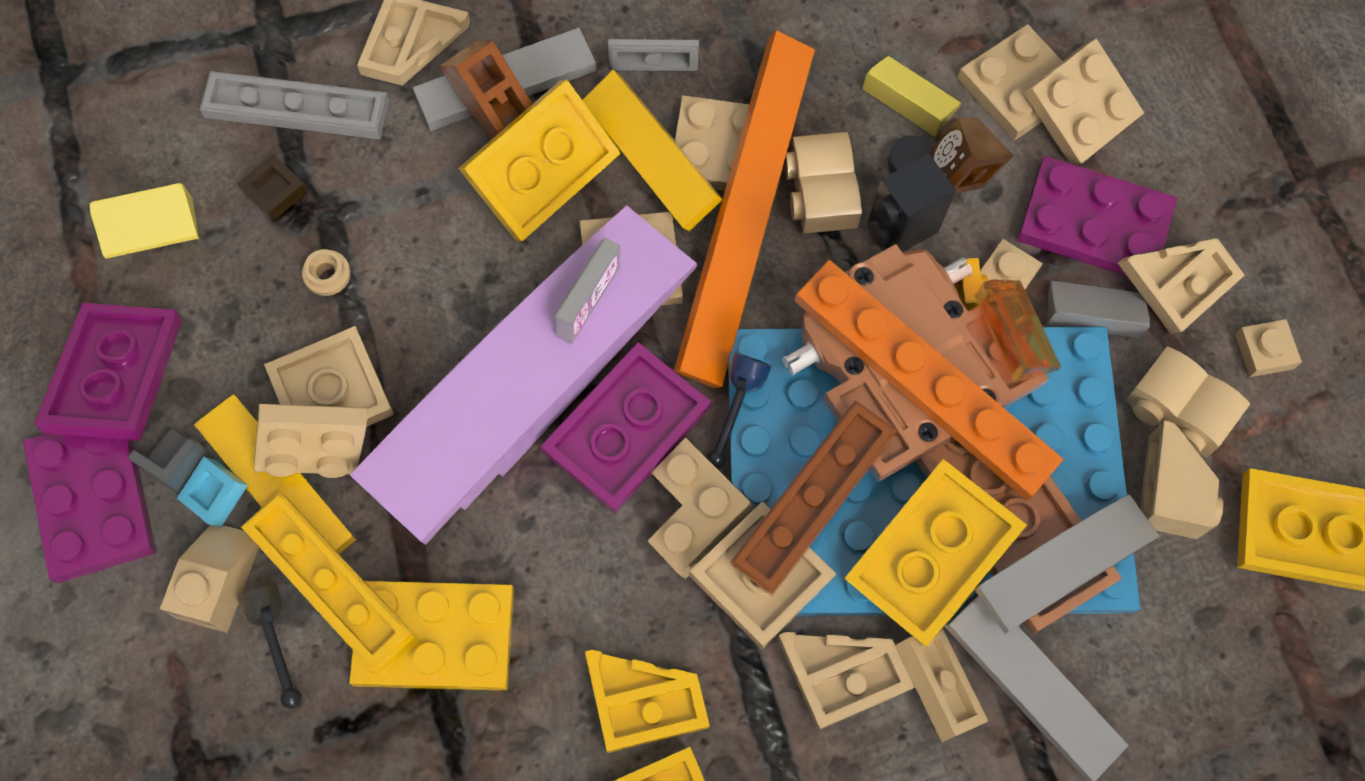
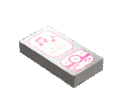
M605 238L601 240L554 314L558 338L572 344L620 268L619 244Z

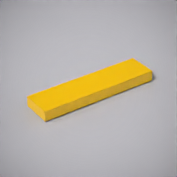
M614 69L582 100L682 228L687 231L693 229L723 200L629 84Z
M234 394L194 424L231 471L248 485L246 489L261 507L265 506L275 495L281 492L339 554L356 541L301 473L278 477L272 476L267 472H254L257 421Z
M281 492L275 495L241 527L373 672L378 673L415 637L411 630Z

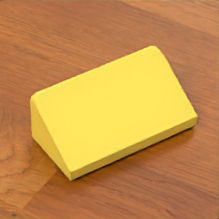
M887 56L869 70L862 89L934 137L937 136L941 128L947 124L961 106V102L890 56Z
M181 183L89 203L100 247L106 259L199 239L193 198Z

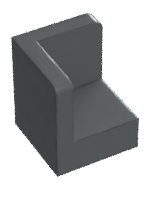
M172 428L147 458L134 449L127 456L130 461L146 474L178 495L203 456L215 459L200 443L192 438H185Z

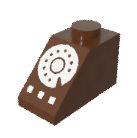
M977 117L955 118L949 121L938 132L936 138L939 141L929 152L956 189L955 194L984 188L1014 156Z

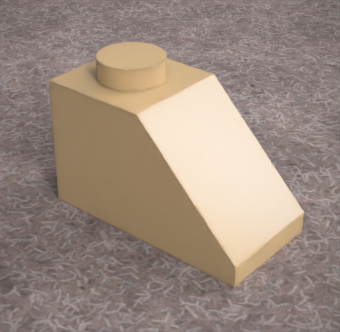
M1163 421L1148 435L1140 509L1156 531L1198 539L1215 528L1221 520L1223 499L1218 497L1219 479L1174 422Z
M210 525L178 559L160 610L180 621L228 633L259 546L244 530L222 525V527Z

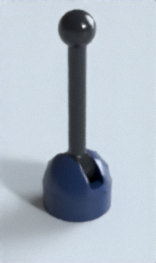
M737 352L733 356L729 371L730 380L737 391L715 450L709 452L706 457L717 469L722 468L726 462L723 453L746 393L760 389L767 380L772 367L763 361Z

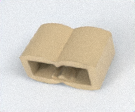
M841 132L793 137L791 151L786 153L784 160L786 180H794L796 192L790 193L792 219L800 220L803 234L858 228L862 208L848 133Z
M1170 347L1165 348L1126 399L1127 403L1132 407L1135 416L1148 425L1159 426L1163 421L1174 422L1199 455L1206 458L1219 448L1250 405L1248 400L1233 387L1208 375L1191 358Z

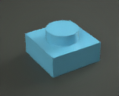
M203 456L177 499L207 524L222 527L248 485L217 460Z

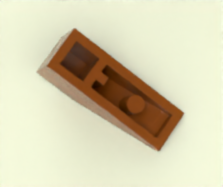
M493 40L475 41L440 65V68L464 105L492 139L532 105V102Z

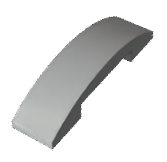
M1129 494L1038 547L975 588V591L1006 634L1160 536Z

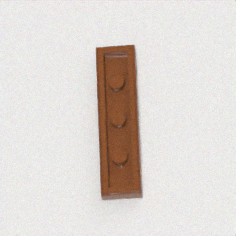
M855 400L730 561V565L770 596H773L894 438L897 429Z

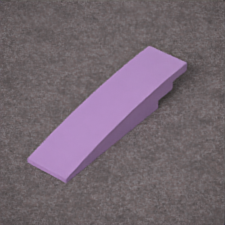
M626 205L502 320L392 430L350 476L418 540L426 545L460 507L466 510L498 474L503 477L694 271L697 263ZM607 238L620 245V268L577 337L570 344L557 337L554 314L601 240Z

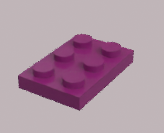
M1044 156L1038 168L1017 241L1127 276L1118 264L1121 259L1164 249L1177 197Z
M82 302L34 422L40 432L45 434L141 441L182 322L178 311L175 309Z
M638 342L540 446L541 451L611 512L616 514L652 474L651 472L675 449L711 409L712 402Z
M44 434L23 440L49 580L58 584L157 553L139 467L127 458L134 449L133 440Z

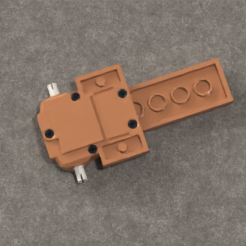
M895 244L868 260L855 264L850 270L845 272L1003 408L1042 387L1049 379L992 299L969 312L963 305L953 284L972 275V268L970 264L966 265L967 260L964 257L943 268L927 250L918 249L901 252ZM808 312L804 313L801 323L804 347L788 356H784L782 358L786 369L789 367L788 372L794 376L797 372L814 363L819 370H825V372L838 380L841 385L828 391L824 397V401L838 422L856 400L897 429L894 438L870 468L878 482L914 461L917 462L928 478L942 459H944L1027 524L1024 531L990 570L993 576L1082 521L1051 476H1049L1033 497L1026 501ZM1112 566L1024 623L1032 635L1117 583L1122 577L1115 567Z

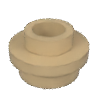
M327 249L317 250L310 254L302 269V278L307 288L321 296H330L340 292L346 287L351 276L350 266L345 257L336 251ZM324 271H335V274L330 278L320 279Z

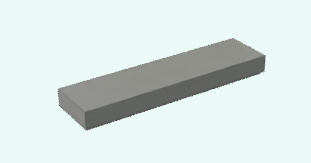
M580 28L502 55L527 96L549 89L560 80L567 79L571 81L597 71L595 59ZM446 76L413 87L415 97L430 132L473 116Z
M210 71L199 110L203 117L208 119L381 140L389 98L387 92Z
M977 593L944 626L1086 781H1096L1129 746L1019 626L1006 634L1002 631Z

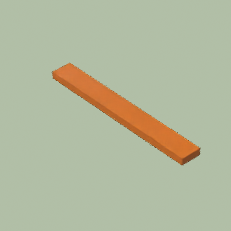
M777 30L769 35L674 368V372L678 375L714 389L723 386L729 364V356L734 346L815 49Z

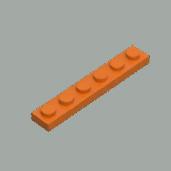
M828 260L796 294L794 301L1026 501L1033 497L1064 460L832 261Z

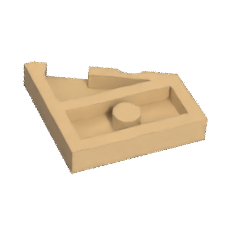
M384 0L357 64L360 75L403 86L469 27L470 18L468 12L422 0Z
M1218 238L1141 255H1132L1118 262L1119 266L1170 334L1184 331L1245 276Z
M784 632L778 635L779 644L818 731L915 688L893 639L869 637L866 639H851L848 636L839 635L820 637L795 635V632Z

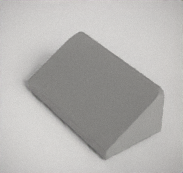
M608 39L610 70H698L699 40Z
M1052 280L1049 282L1046 326L1107 327V333L1110 335L1139 339L1150 328V317L1146 300L1140 292Z

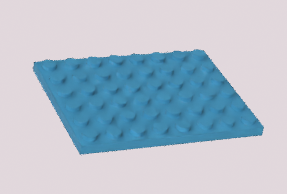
M1012 327L1049 379L1042 387L1005 409L1064 459L1050 476L1083 521L1108 505L1127 496L1107 327ZM738 329L734 346L729 356V409L737 391L729 377L730 364L735 352L753 357L772 366L764 385L757 391L746 393L730 435L731 483L755 507L762 501L770 509L774 506L838 423L836 417L824 401L825 394L828 391L841 385L838 380L825 372V370H819L814 363L797 372L794 376L788 372L789 367L786 369L782 360L784 356H788L804 347L801 329ZM916 461L880 482L877 481L870 469L810 547L836 575L795 617L888 616L844 578L927 479ZM1134 553L1113 565L1122 577L1120 581L1067 614L1136 613L1141 610ZM991 572L986 575L979 585L993 577ZM975 590L962 604V606L957 610V612L977 593Z

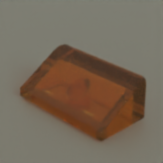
M998 279L985 281L975 294V298L1014 383L1058 371L1061 365L1021 281Z

